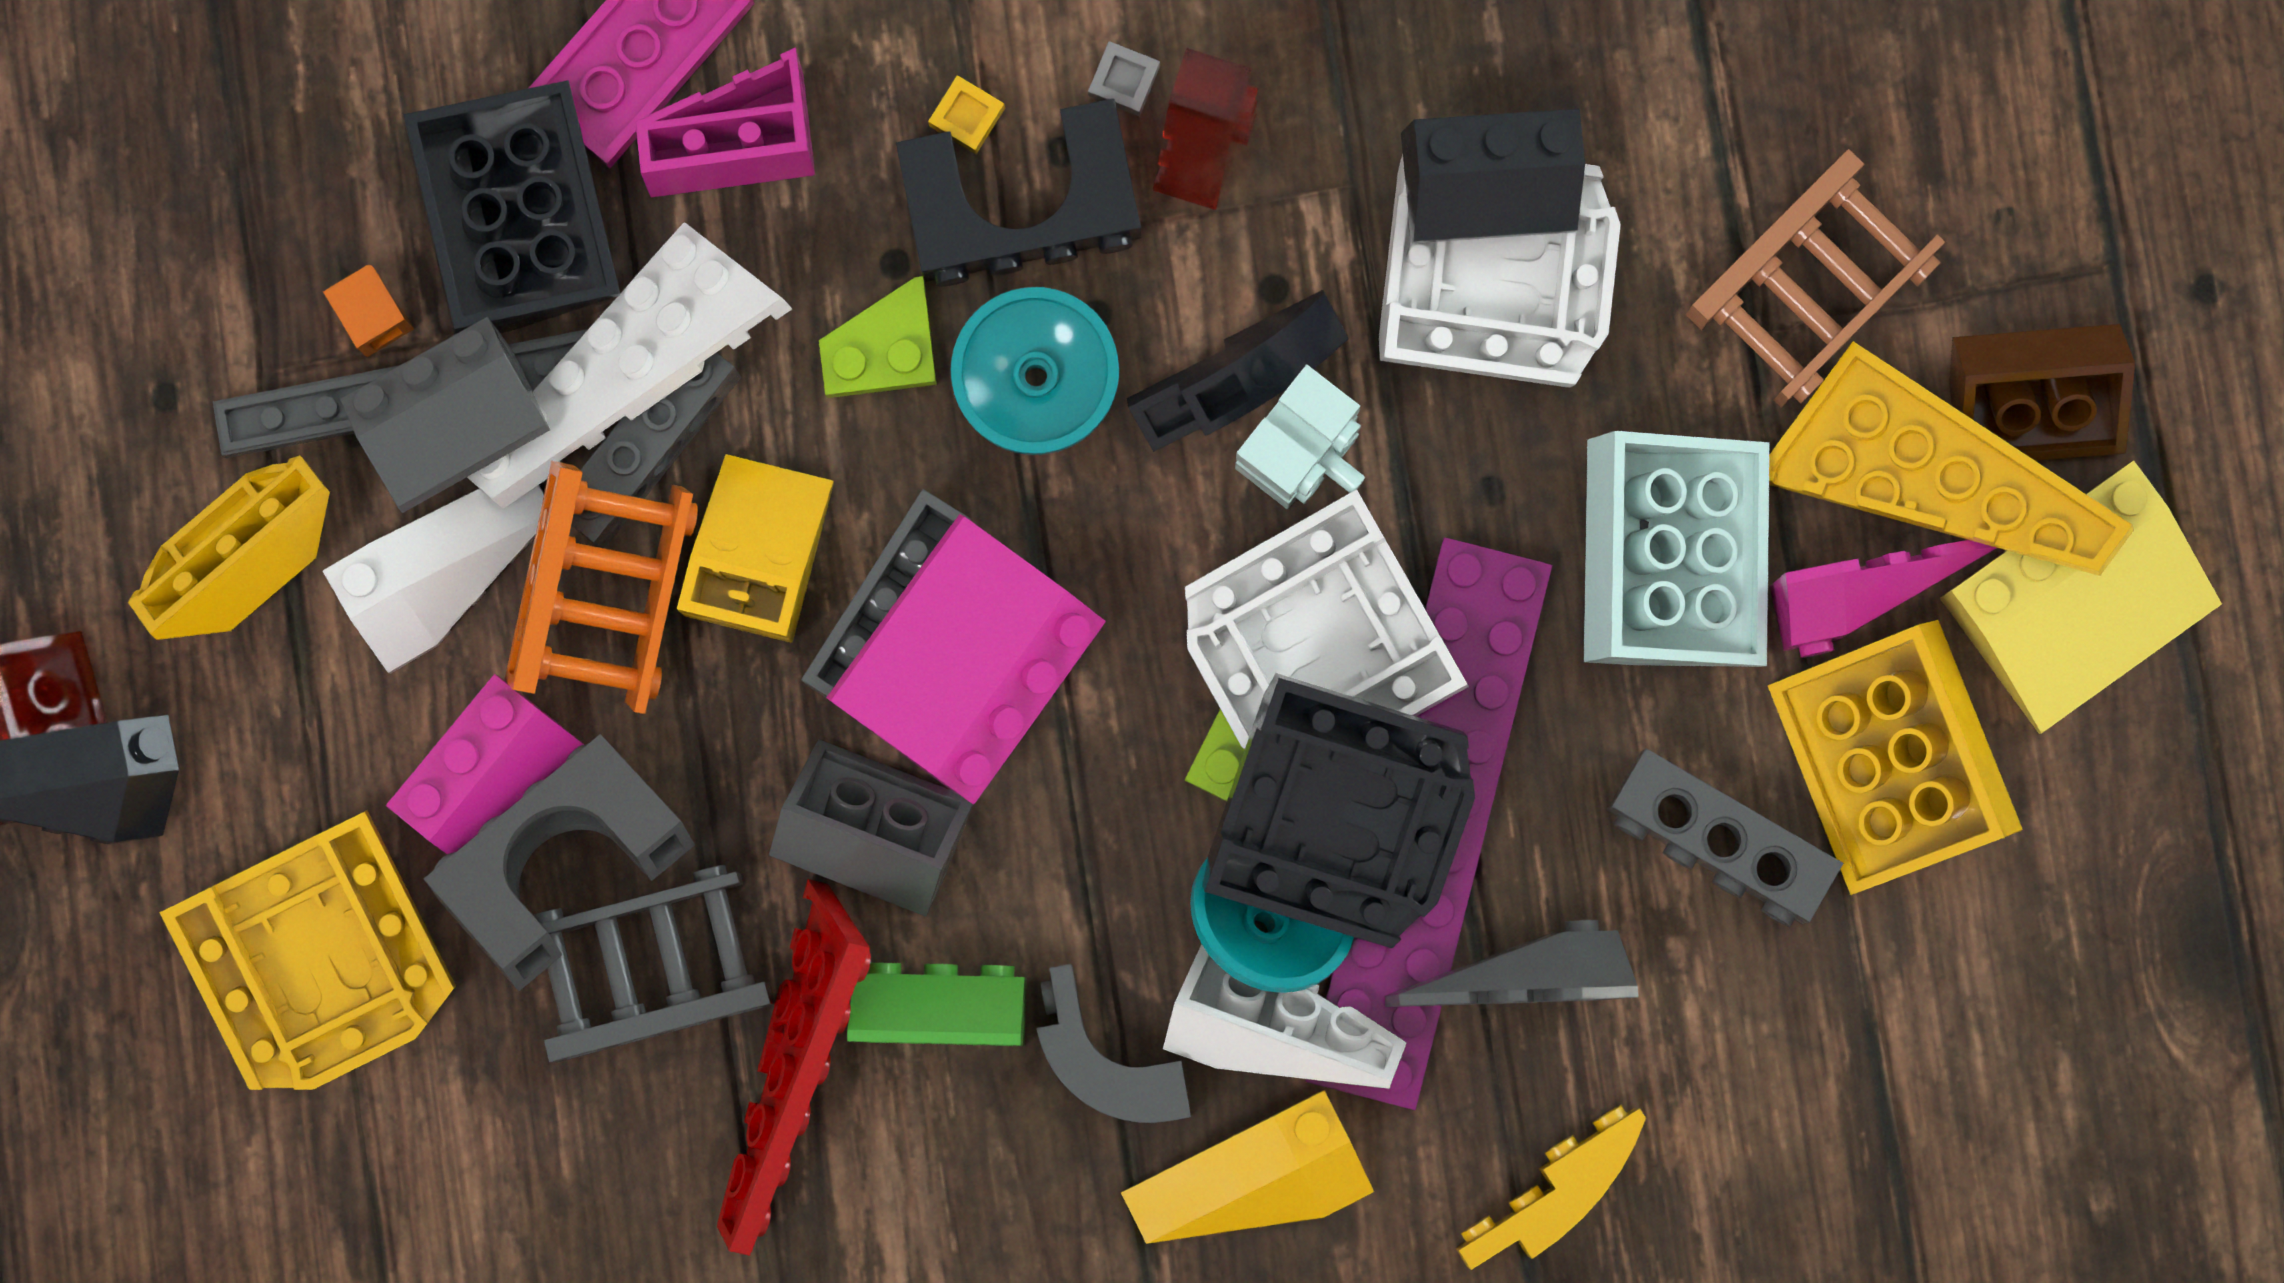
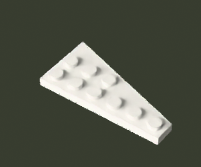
M684 222L620 293V296L610 304L533 391L550 431L471 474L467 478L500 507L505 509L548 479L551 460L560 462V460L582 445L590 450L606 439L603 431L624 416L633 420L701 373L704 361L726 345H729L734 350L751 338L748 333L749 329L770 315L777 320L792 310V308L777 293Z

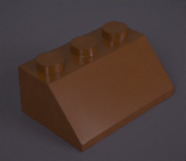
M2120 324L1952 337L1949 379L1951 405L2035 461L2125 454L2135 361Z

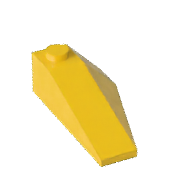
M1322 1090L1121 1192L1146 1244L1324 1218L1373 1193L1374 1190L1325 1090Z

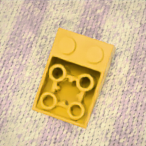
M726 454L690 556L677 610L685 617L793 643L834 481Z

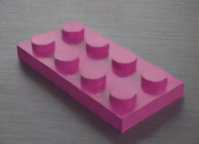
M606 0L529 88L569 80L584 146L607 167L611 168L637 139L635 121L663 109L755 3L753 0Z

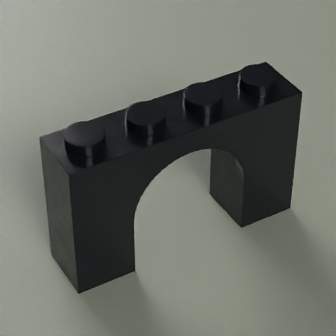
M1115 99L1060 109L1072 171L1070 189L1062 206L1054 215L1046 221L1029 228L1008 229L996 226L984 220L971 208L963 193L950 131L896 142L924 281L935 280L938 287L952 286L968 281V273L990 269V273L993 276L1007 275L1021 271L1023 269L1022 262L1044 258L1047 265L1061 264L1077 259V251L1099 247L1101 254L1116 253L1131 248V240L1141 239V225Z

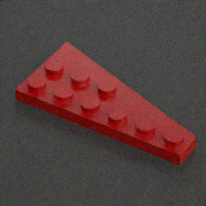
M807 879L803 894L804 899L812 901L807 925L804 930L794 929L789 948L793 950L792 980H784L779 986L757 1070L767 1074L760 1104L749 1101L744 1122L748 1124L746 1133L747 1154H738L733 1161L717 1222V1228L728 1250L748 1256L751 1255L757 1237L764 1236L768 1229L771 1218L770 1204L777 1186H783L788 1178L792 1147L796 1137L802 1136L808 1127L811 1114L810 1101L816 1086L822 1085L827 1078L831 1062L829 1053L836 1035L843 1033L847 1027L851 1012V996L857 982L860 983L865 979L871 962L869 945L830 886L811 879Z

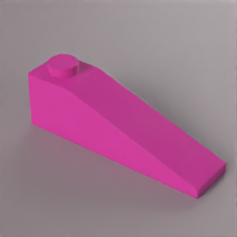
M1965 540L1929 547L1921 550L1922 554L1911 556L1910 552L1905 551L1889 553L1882 557L1868 560L1865 562L1866 566L1861 567L1859 559H1853L1784 573L1770 585L1783 650L1788 651L1799 648L1801 658L1834 651L1833 641L1842 639L1997 548Z

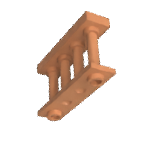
M1849 149L1690 307L1686 314L1700 330L1712 319L1720 326L1725 322L1788 383L1773 400L1781 408L1792 397L1801 404L1824 381L1817 373L1823 365L1909 279L1918 287L1941 263L1934 256L1945 243L1938 234L1920 251L1857 190L1861 185L1854 177L1862 169L1864 163ZM1829 202L1836 209L1842 206L1904 266L1883 289L1875 284L1819 229L1822 223L1815 216ZM1790 241L1798 248L1803 244L1866 305L1844 328L1833 320L1780 268L1783 262L1776 255ZM1751 280L1759 287L1764 283L1827 344L1805 368L1741 307L1744 301L1737 294Z

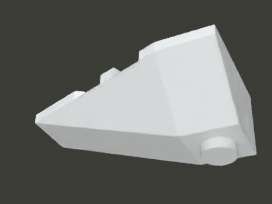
M540 485L505 509L500 507L479 488L367 544L323 570L348 617L389 674L439 646L450 634V629L471 605L474 606L482 598L488 586L508 564L515 561L535 538L544 498V492Z
M1201 944L1175 1001L1163 1049L1217 1069L1389 1089L1403 1055L1406 1042L1353 1007L1339 1008L1317 994L1319 985L1287 993L1264 991L1246 985L1233 978L1218 966Z

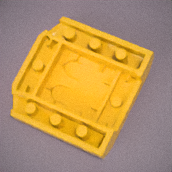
M368 810L159 912L249 1090H262L263 1088L313 1090L416 1039L456 987Z

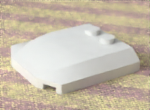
M1402 153L1397 175L1379 330L1380 361L1568 388L1574 386L1595 351L1600 348L1609 334L1621 224L1615 207H1610L1601 180L1604 177L1600 166L1585 164L1578 230L1576 232L1411 244Z
M1357 489L1185 587L1188 608L1187 649L1244 749L1263 695L1275 673L1413 716L1420 715L1469 687Z

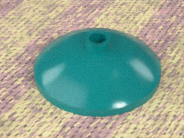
M1045 287L1019 288L989 300L974 312L965 323L953 349L951 360L952 387L964 417L986 440L1015 453L1026 455L1050 454L1070 448L1081 442L1102 423L1114 402L1118 388V354L1107 326L1098 314L1083 301L1056 289ZM1034 368L1044 370L1047 374L1045 383L1041 386H1031L1028 384L1026 375L1030 370Z
M1208 857L1206 858L1193 882L1190 902L1191 916L1201 944L1214 962L1225 972L1251 987L1264 991L1287 993L1305 990L1321 983L1341 965L1351 948L1354 937L1205 892L1202 884ZM1254 921L1264 923L1268 933L1260 931L1255 926Z

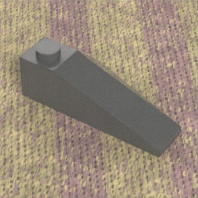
M1599 920L1565 921V932L1543 935L1385 996V1007L1626 999L1638 997V985L1618 930L1599 931Z

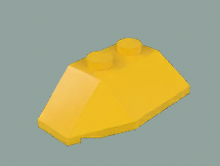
M300 455L290 458L287 463L272 464L246 473L161 545L144 574L140 589L134 591L129 599V605L150 635L156 640L231 631L316 559L330 491Z

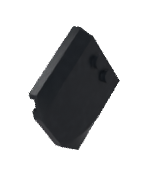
M1275 673L1263 695L1209 851L1202 884L1204 891L1393 948L1401 940L1399 936L1420 915L1425 917L1438 904L1473 806L1475 792L1473 779L1470 775L1467 735L1464 731Z

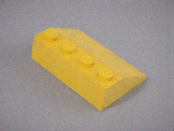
M1939 620L1916 625L1768 685L1837 860L1844 863L1840 870L1850 895L2023 830Z

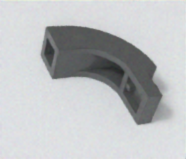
M1068 964L1049 968L1051 980L1041 982L1046 1015L1057 1014L1059 1024L1037 1028V1032L1047 1061L1069 1091L1095 1110L1126 1121L1157 1123L1190 1118L1191 1113L1182 1062L1176 1061L1148 1067H1127L1103 1056L1091 1043L1084 1028L1073 965Z

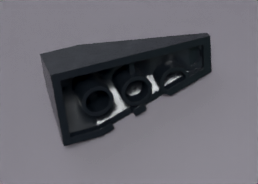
M162 715L120 720L0 740V822L7 823L13 821L42 827L41 831L55 834L66 832L90 837V841L103 844H115L163 836L179 773L169 716Z

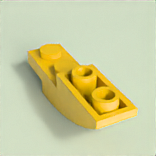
M1619 1105L1592 1122L1597 1132L1578 1143L1574 1135L1547 1150L1545 1155L1549 1162L1540 1167L1539 1170L1551 1188L1542 1192L1539 1186L1535 1185L1511 1200L1509 1204L1514 1211L1498 1222L1494 1223L1490 1215L1461 1232L1466 1242L1458 1246L1456 1250L1466 1266L1472 1270L1516 1241L1519 1242L1526 1255L1533 1259L1557 1242L1581 1221L1603 1197L1632 1152L1646 1120L1641 1109L1633 1108L1626 1113L1623 1106Z

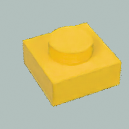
M957 75L928 121L929 127L939 133L950 131L954 142L977 154L1005 110V104Z

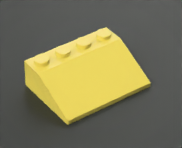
M2135 461L2121 468L2086 493V495L2131 523L2134 528L2132 534L2101 576L2006 550L1940 597V600L2039 734L2049 729L2222 605L2169 507Z

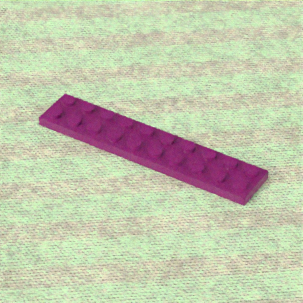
M1446 537L1442 540L1425 610L1469 687L1416 717L1464 731L1467 735L1469 745L1467 752L1470 775L1474 784L1475 800L1438 904L1425 917L1420 915L1399 936L1401 940L1393 948L1354 937L1346 958L1332 973L1326 1000L1339 1008L1353 1007L1406 1042L1390 1088L1306 1079L1305 1082L1416 1110L1442 1005L1385 1007V996L1451 971L1552 569L1551 564Z

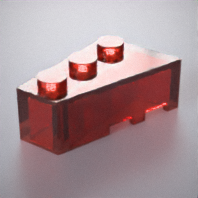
M1186 48L1169 99L1162 137L1169 141L1166 150L1161 149L1158 165H1160L1154 181L1153 191L1216 210L1237 144L1248 145L1257 117L1255 112L1258 104L1256 99L1259 88L1251 86L1252 68Z

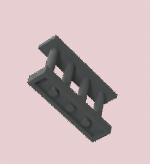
M719 865L694 872L695 883L567 917L563 916L562 908L534 914L533 916L549 933L563 954L547 968L561 1025L556 1026L558 1037L544 1040L549 1062L558 1063L775 1005L770 983L761 982L756 984L754 975L747 974L726 890L745 885L742 874L738 872L727 873L726 865ZM702 896L705 897L726 980L721 982L723 993L701 998L699 989L692 988L672 909V904ZM645 911H650L671 994L666 997L667 1008L646 1013L644 1003L638 1004L617 922L619 918ZM593 925L596 928L616 1010L611 1012L613 1022L591 1027L589 1018L583 1019L562 933Z

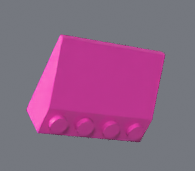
M959 514L826 698L944 786L974 805L1106 621L1063 587L968 518Z

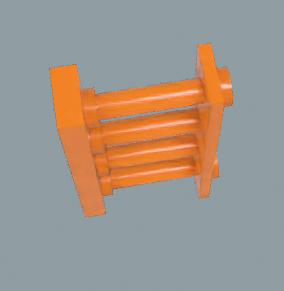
M551 460L504 680L512 690L535 694L538 679L546 680L548 675L627 689L625 703L634 712L645 714L648 699L655 700L659 693L662 669L656 666L683 539L684 536L690 537L694 531L698 506L696 503H692L693 494L684 487L672 485L668 503L588 488L587 482L581 481L583 472L576 466ZM583 510L663 525L656 558L576 543V538L569 536L573 515H581ZM571 565L651 580L644 613L564 598V593L557 591L561 570H569ZM559 620L639 635L633 666L626 667L552 653V648L545 646L550 624L557 625Z

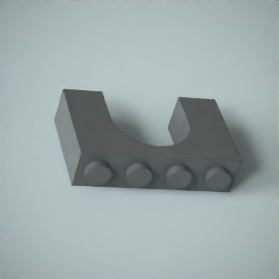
M601 734L590 743L576 748L562 766L545 780L532 784L518 802L501 816L488 820L473 839L457 852L444 856L436 864L434 871L424 878V881L440 903L518 991L523 989L563 955L549 933L522 904L519 894L522 870L531 854L542 843L553 836L572 830H591L602 833L616 842L651 881L695 846L681 820Z

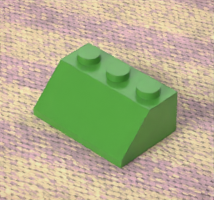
M870 963L865 979L860 983L857 982L851 996L847 1041L864 1043L1025 1046L1027 978L1014 977L1015 966L981 965L980 976H958V965L924 964V975L901 974V963Z

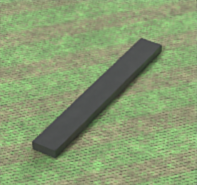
M588 329L508 344L515 353L532 392ZM398 366L213 401L222 456L231 458L355 434L340 399Z

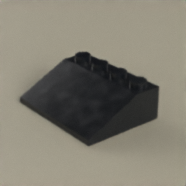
M569 80L403 114L407 140L454 335L487 316L499 333H504L620 296Z

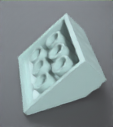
M1613 431L1587 440L1584 662L1655 666H1767L1769 442ZM1640 519L1649 522L1647 529L1640 530Z

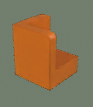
M366 265L323 291L354 345L366 357L371 356L414 330L406 313L394 301L372 265Z

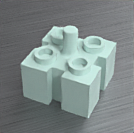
M1306 364L1279 398L1275 407L1266 418L1264 417L1237 451L1235 469L1287 510L1296 499L1305 504L1325 479L1323 477L1324 474L1349 493L1355 491L1362 484L1365 476L1343 460L1342 457L1359 436L1357 432L1361 425L1357 423V415L1360 405Z

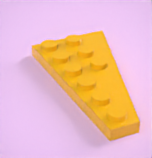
M1854 341L1769 454V485L2098 576H2101L2134 531L2131 523Z

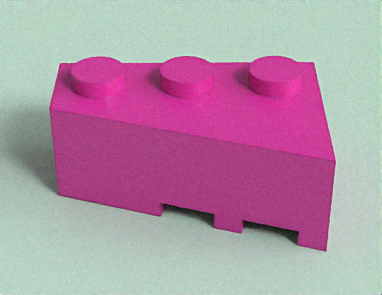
M796 47L780 54V60L752 73H749L747 69L732 76V82L704 95H701L700 92L695 93L635 121L641 175L651 198L815 175L804 75Z

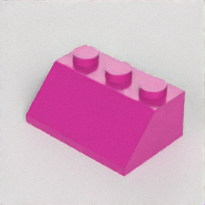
M494 674L386 806L429 842L448 855L462 848L478 834L481 827L488 820L501 816L522 798L525 791L532 784L545 780L566 762L568 756L576 748L584 744L520 691L512 690L503 678Z

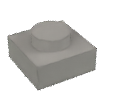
M1109 41L1088 90V97L1099 101L1114 98L1116 108L1140 117L1159 71L1160 61Z

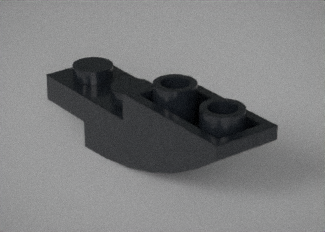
M1321 290L1224 339L1226 349L1126 398L1128 408L1153 452L1199 429L1207 436L1236 421L1286 390L1306 364L1312 369L1316 368L1349 338L1324 290Z

